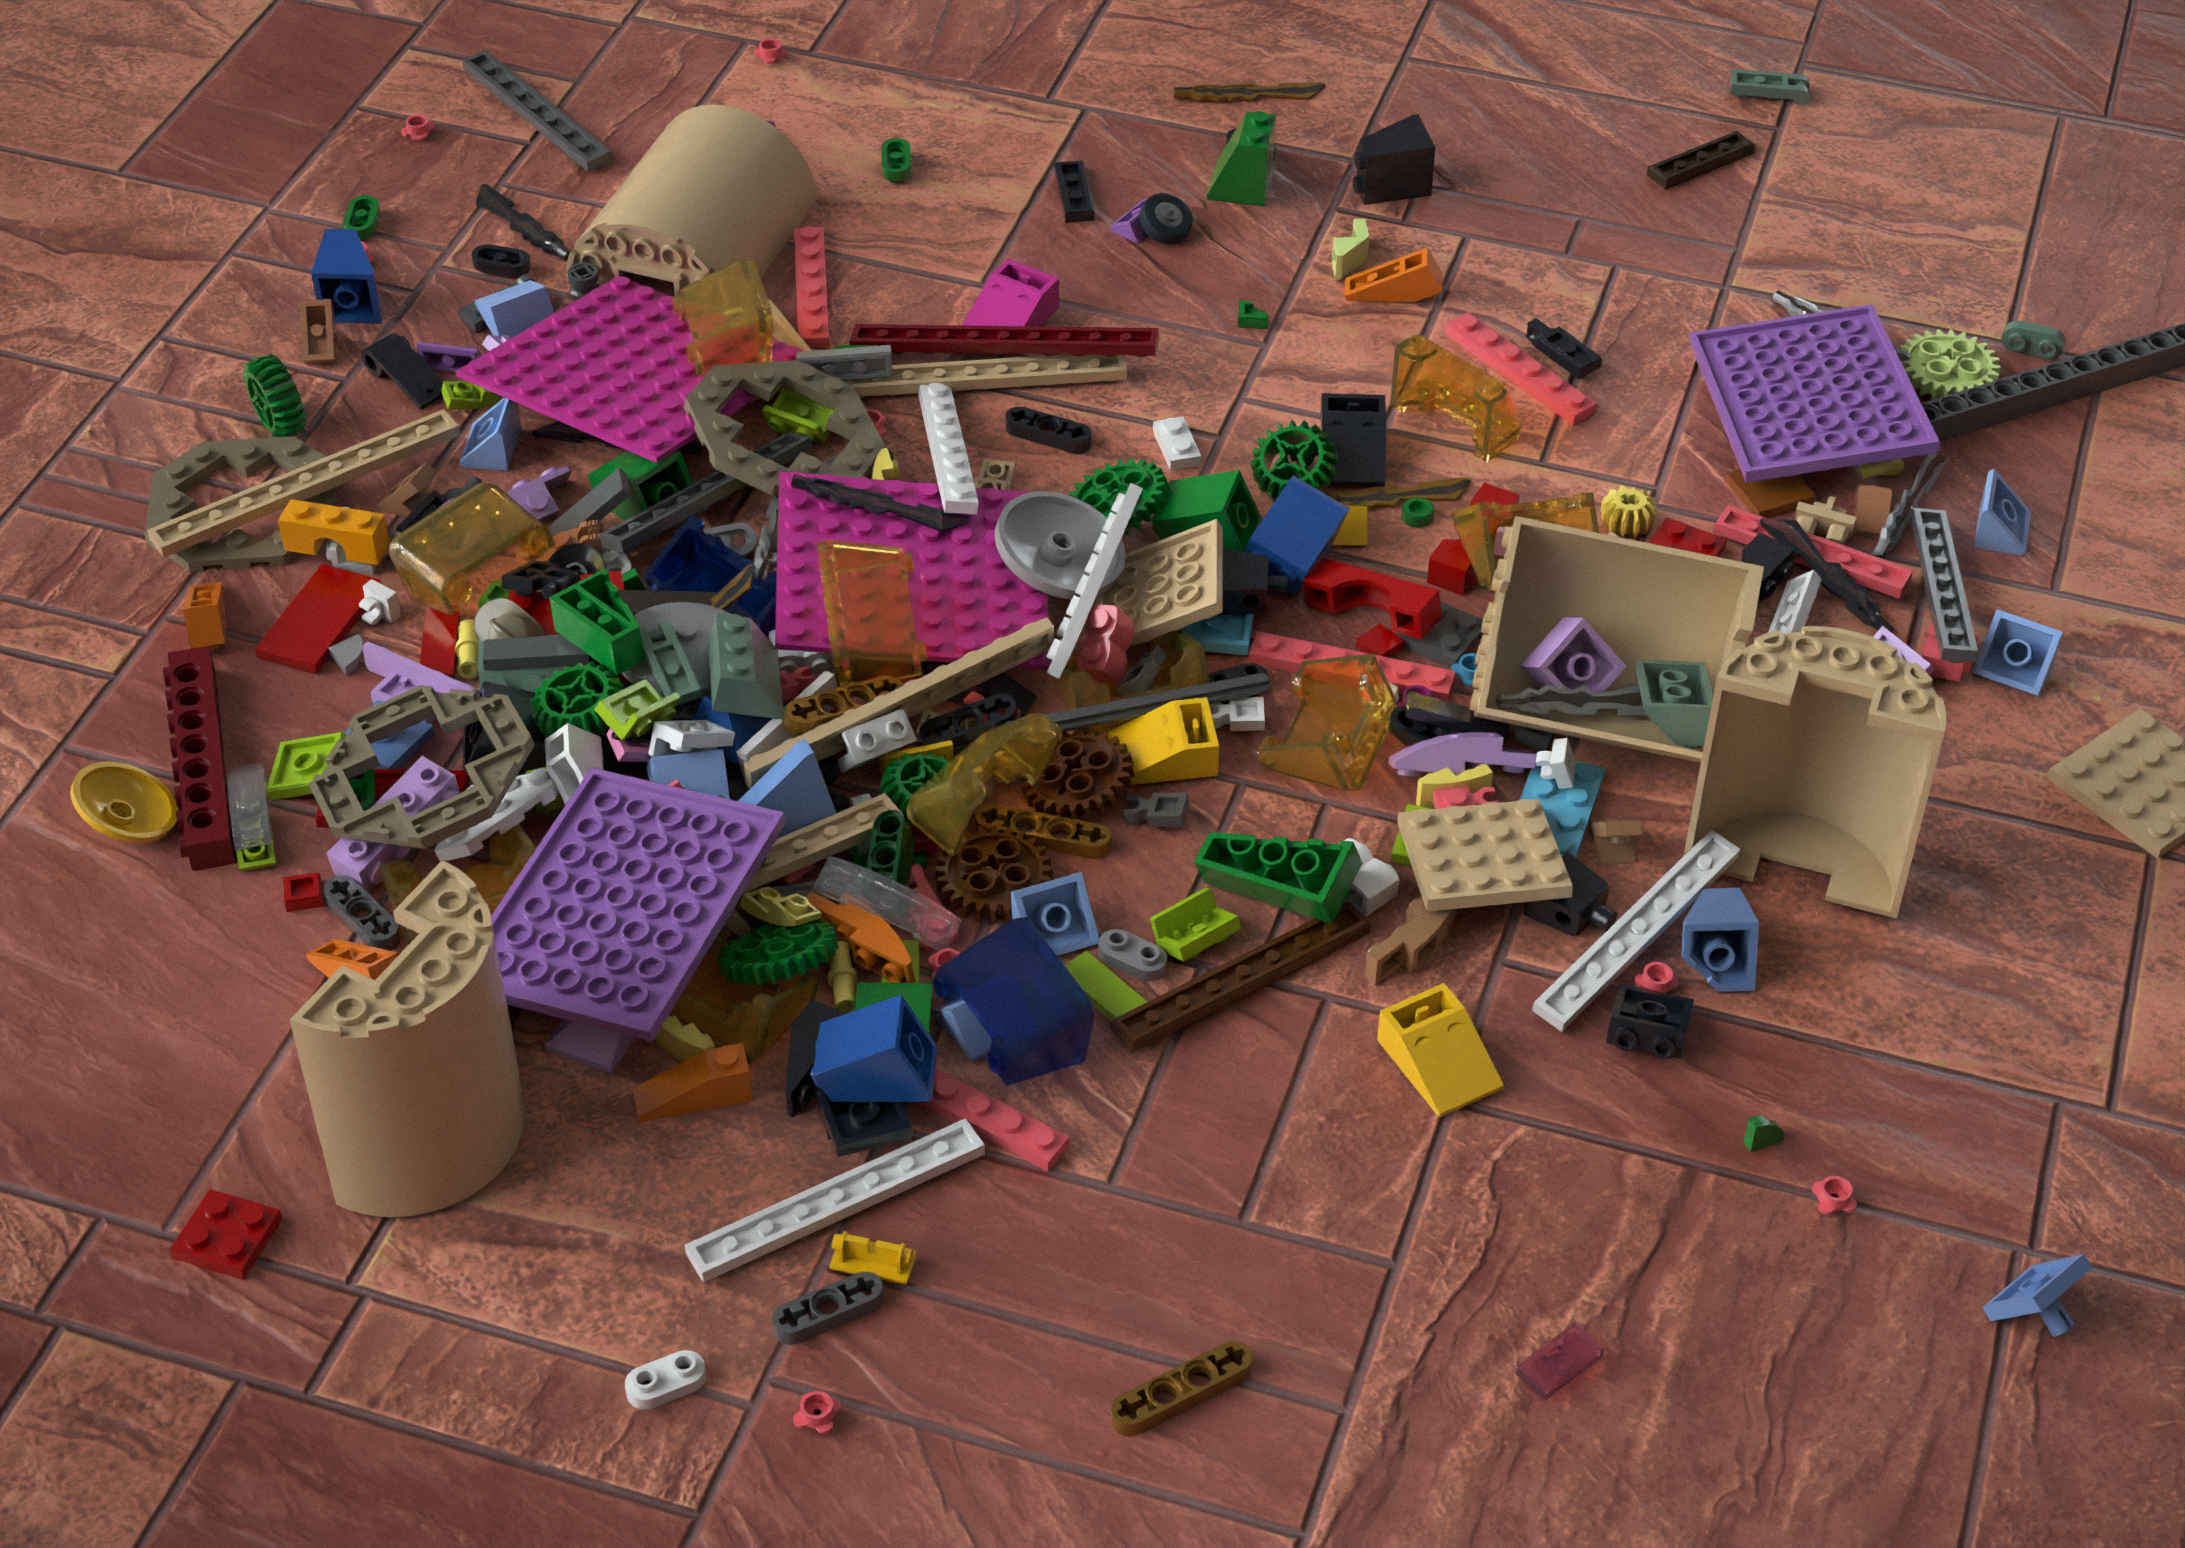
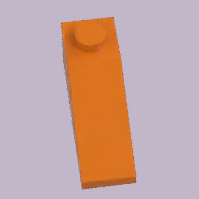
M1426 247L1346 277L1344 297L1347 301L1417 302L1425 298H1432L1442 292L1443 273L1430 250Z
M216 582L188 586L183 612L190 649L210 646V651L220 648V644H225L226 641L223 583Z
M336 938L306 953L308 961L328 978L343 965L376 980L399 954L398 952Z
M743 1043L704 1050L632 1088L638 1123L752 1101L750 1073Z

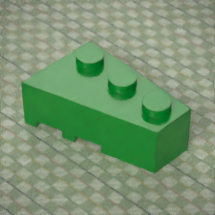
M606 568L549 597L555 631L600 664H605L606 668L613 670L615 675H619L645 660L640 626L628 605L623 603L616 585L612 584Z

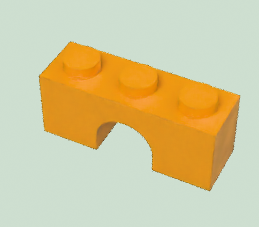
M290 499L278 519L285 551L316 555L325 538H329L338 542L343 547L348 561L378 565L390 545L385 515L382 513Z

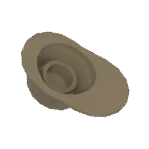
M497 598L488 601L479 609L475 617L474 630L480 641L545 636L544 630L539 623L518 604L509 599Z

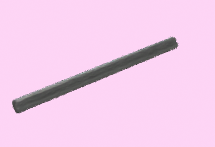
M1259 673L1008 721L1004 724V733L1006 739L1010 742L1138 718L1174 700L1207 697L1208 703L1211 704L1263 694L1270 690V682L1267 675Z

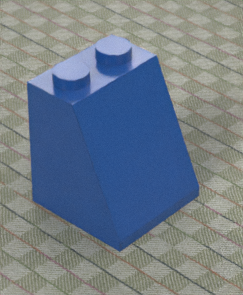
M325 229L311 272L316 300H332L336 323L381 324L382 315L374 271L357 231L354 229Z
M1292 476L1249 539L1244 552L1266 556L1269 559L1268 575L1288 576L1287 591L1296 596L1304 586L1303 579L1328 555L1350 508L1299 478Z
M902 995L820 1023L818 1040L815 1043V1061L811 1069V1075L815 1085L819 1089L822 1088L831 1102H926L932 1100L937 1045Z

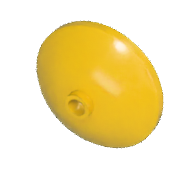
M110 761L93 763L82 768L75 776L71 785V800L79 815L89 826L109 838L127 843L153 842L167 836L177 822L176 811H178V807L171 791L155 776L138 767Z

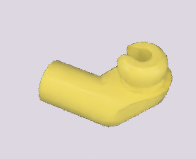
M1901 458L1888 462L1880 461L1860 465L1863 480L1877 476H1897L1904 469V462Z

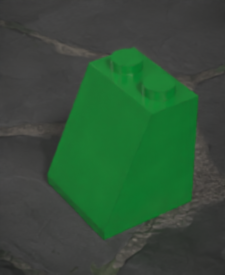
M1247 111L1216 161L1207 192V200L1265 206L1274 169L1275 114H1267L1262 111Z
M626 450L587 475L592 489H594L618 468L627 473L631 495L611 511L624 521L693 484L680 451H675L660 462L655 463Z
M1240 470L1171 480L1169 482V488L1167 489L1170 495L1165 497L1167 504L1159 506L1161 513L1155 514L1152 519L1153 530L1158 534L1160 540L1217 519L1223 528V549L1244 552L1249 539L1263 519Z

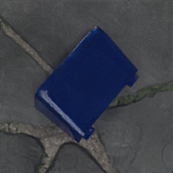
M691 514L642 577L649 586L647 589L649 591L717 592L718 594L746 566L753 564L754 567L748 571L739 586L731 591L720 603L723 605L745 585L751 574H754L756 566L750 560L725 546L721 537L717 535L712 536L709 533L705 534L703 531L705 523ZM760 567L757 578L755 574L753 576L752 590L724 611L751 618L764 635L768 637L769 632L775 630L777 572L772 570L762 580L764 569Z
M1027 917L1010 920L938 967L933 978L935 992L949 1003L957 1001L960 996L963 998L992 1039L990 1051L987 1054L990 1069L999 1075L1006 1086L1085 1062L1094 1022L1091 1001Z

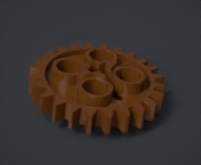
M1077 729L1075 736L1071 737L1067 732H1063V739L1059 741L1052 736L1050 737L1051 745L1039 744L1040 753H1029L1031 762L1022 764L1024 772L1020 774L1022 782L1020 785L1028 806H1034L1035 812H1045V814L1050 815L1057 814L1059 817L1066 818L1067 816H1072V819L1077 820L1083 814H1085L1088 820H1091L1092 812L1096 810L1104 815V806L1106 805L1116 807L1115 797L1126 798L1125 788L1133 786L1131 778L1135 777L1131 753H1128L1126 744H1120L1117 736L1109 739L1107 731H1104L1097 737L1095 729H1091L1087 735H1083L1081 729Z
M997 826L992 827L991 833H986L982 827H978V835L975 836L965 831L964 841L954 837L952 839V847L944 846L943 856L937 857V867H935L937 892L942 893L943 903L951 902L952 911L963 908L964 918L975 913L977 922H981L984 916H990L992 923H996L998 916H1003L1007 922H1010L1011 892L1053 880L1051 856H1046L1045 846L1037 847V838L1033 837L1025 841V831L1019 832L1016 836L1012 835L1011 827H1008L1004 833H999Z

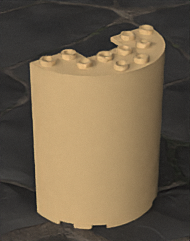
M702 105L690 108L677 115L667 125L575 243L567 260L566 281H568V269L572 265L587 262L597 267L599 275L597 283L599 286H602L614 277H625L624 271L673 282L675 298L689 305L700 307L702 310L716 316L739 310L791 237L794 228L798 227L818 199L812 172L799 150L781 131L751 112L724 105Z
M1515 516L1512 527L1505 526L1501 547H1505L1506 551L1504 559L1499 558L1491 590L1496 591L1493 603H1488L1482 622L1481 633L1484 634L1476 653L1475 665H1478V667L1475 669L1472 687L1477 688V690H1473L1469 710H1473L1474 716L1478 718L1701 763L1704 746L1690 749L1682 745H1676L1648 715L1618 716V709H1597L1595 715L1583 716L1563 714L1554 710H1549V714L1546 715L1525 713L1515 709H1498L1496 705L1552 702L1556 700L1546 693L1519 700H1496V697L1498 695L1518 694L1528 687L1535 690L1540 689L1520 665L1563 617L1584 618L1627 666L1604 692L1639 685L1635 660L1641 659L1705 662L1714 694L1716 678L1722 665L1735 650L1739 649L1742 651L1745 649L1746 642L1753 632L1764 566ZM1641 693L1600 696L1596 700V702L1619 703L1632 706L1643 705Z
M1802 626L1801 632L1787 634L1776 630L1756 637L1754 644L1742 651L1739 649L1735 650L1722 665L1716 678L1684 855L1712 829L1741 849L1738 859L1722 875L1753 882L1760 857L1831 875L1825 901L1897 919L1946 728L1944 700L1942 697H1938L1933 689L1932 678L1917 662L1910 664L1896 655L1898 649L1892 645L1866 634L1834 627Z
M444 860L393 911L395 923L419 934L376 980H373L341 965L290 1019L335 1203L347 1210L365 1215L405 1217L426 1214L454 1205L470 1197L491 1182L504 1169L514 1155L523 1135L526 1113L490 910L488 904L485 903L483 897L478 892L477 885L464 872Z

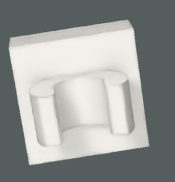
M373 579L363 585L365 598L361 600L359 607L368 612L362 616V620L371 625L378 623L380 619L393 624L401 617L396 591Z
M1568 738L1554 739L1552 752L1540 751L1537 753L1536 766H1542L1540 777L1544 780L1555 778L1559 789L1573 788L1576 761Z

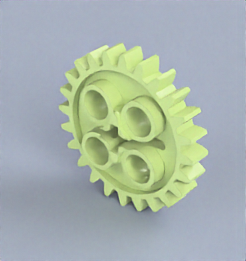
M1937 329L1935 335L1928 330H1925L1923 337L1919 334H1914L1913 340L1906 339L1905 345H1901L1900 348L1911 354V359L1909 360L1907 357L1898 355L1913 388L1920 389V396L1927 393L1931 394V400L1936 399L1938 396H1947L1998 380L2001 366H1999L2000 359L1994 357L1995 350H1986L1987 343L1977 344L1978 337L1975 336L1967 339L1965 338V332L1956 336L1951 329L1948 334H1943L1940 329Z

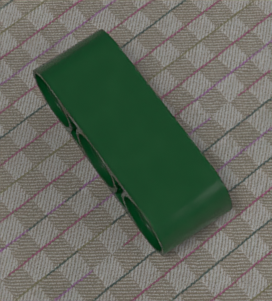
M891 809L880 813L873 823L864 885L866 895L877 913L883 918H894L900 915L906 908L915 847V836L901 812Z

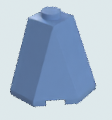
M806 739L798 741L738 800V802L784 812L786 824L777 838L836 814L815 754Z
M1704 888L1683 921L1681 956L1718 992L1755 991L1759 921L1740 888Z

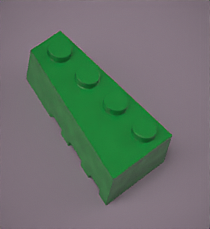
M1209 832L1194 864L1205 884L1333 924L1363 862L1353 841H1340V844L1324 843L1323 839H1308V842L1289 841L1287 837L1273 836V839L1270 840L1256 839L1255 835Z

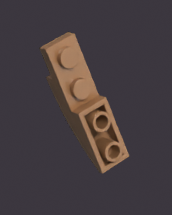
M1422 897L1415 898L1406 909V924L1398 926L1391 936L1381 943H1375L1368 950L1365 957V978L1372 984L1377 985L1400 967L1411 975L1415 973L1437 952L1446 940L1453 927L1458 909L1427 912Z

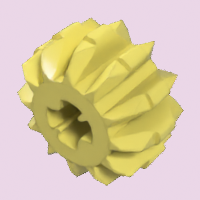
M1621 485L1619 490L1610 489L1609 494L1604 497V501L1601 503L1602 525L1609 527L1610 532L1621 533L1622 538L1625 535H1631L1636 538L1638 533L1647 534L1656 520L1655 498L1648 496L1647 490H1636L1635 486L1627 489Z

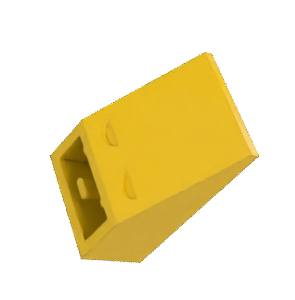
M1207 697L1171 701L1108 731L1109 739L1117 736L1120 744L1125 743L1128 753H1131L1135 777L1131 778L1132 785L1218 776L1219 743Z
M1445 983L1380 1010L1377 1041L1439 1118L1504 1089V1084L1465 1007Z

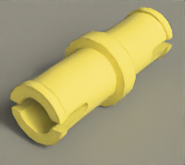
M470 619L460 622V626H458L459 640L455 645V652L459 658L458 673L466 679L478 676V642L480 640L474 630L475 621Z
M838 941L839 949L835 950L836 955L829 956L830 971L827 974L829 986L833 989L834 1009L847 1014L855 1011L856 993L854 985L857 982V973L852 968L850 945L847 942Z

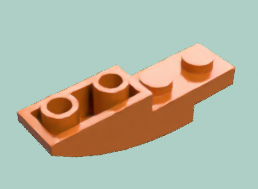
M812 891L805 896L810 904L822 912L820 918L822 923L830 922V925L834 926L837 940L847 942L851 946L854 962L860 968L871 970L881 976L883 974L890 983H916L912 962L906 947L892 927L876 912L850 896H847L839 905Z

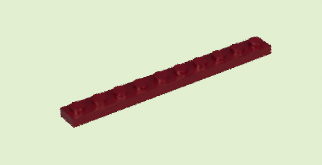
M855 324L849 343L850 345H890L891 352L895 354L922 352L924 354L953 353L956 355L982 353L984 355L1014 354L1017 356L1025 354H1043L1046 356L1062 354L1075 356L1105 355L1107 357H1115L1118 355L1147 357L1156 356L1160 336L1159 328Z

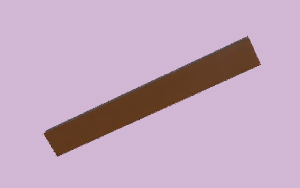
M1347 902L1341 906L1333 924L1313 919L1111 1020L1110 1030L1133 1053L1370 933L1371 923Z

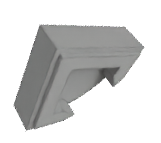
M359 634L329 647L330 657L346 675L358 668V662L363 656L361 636Z

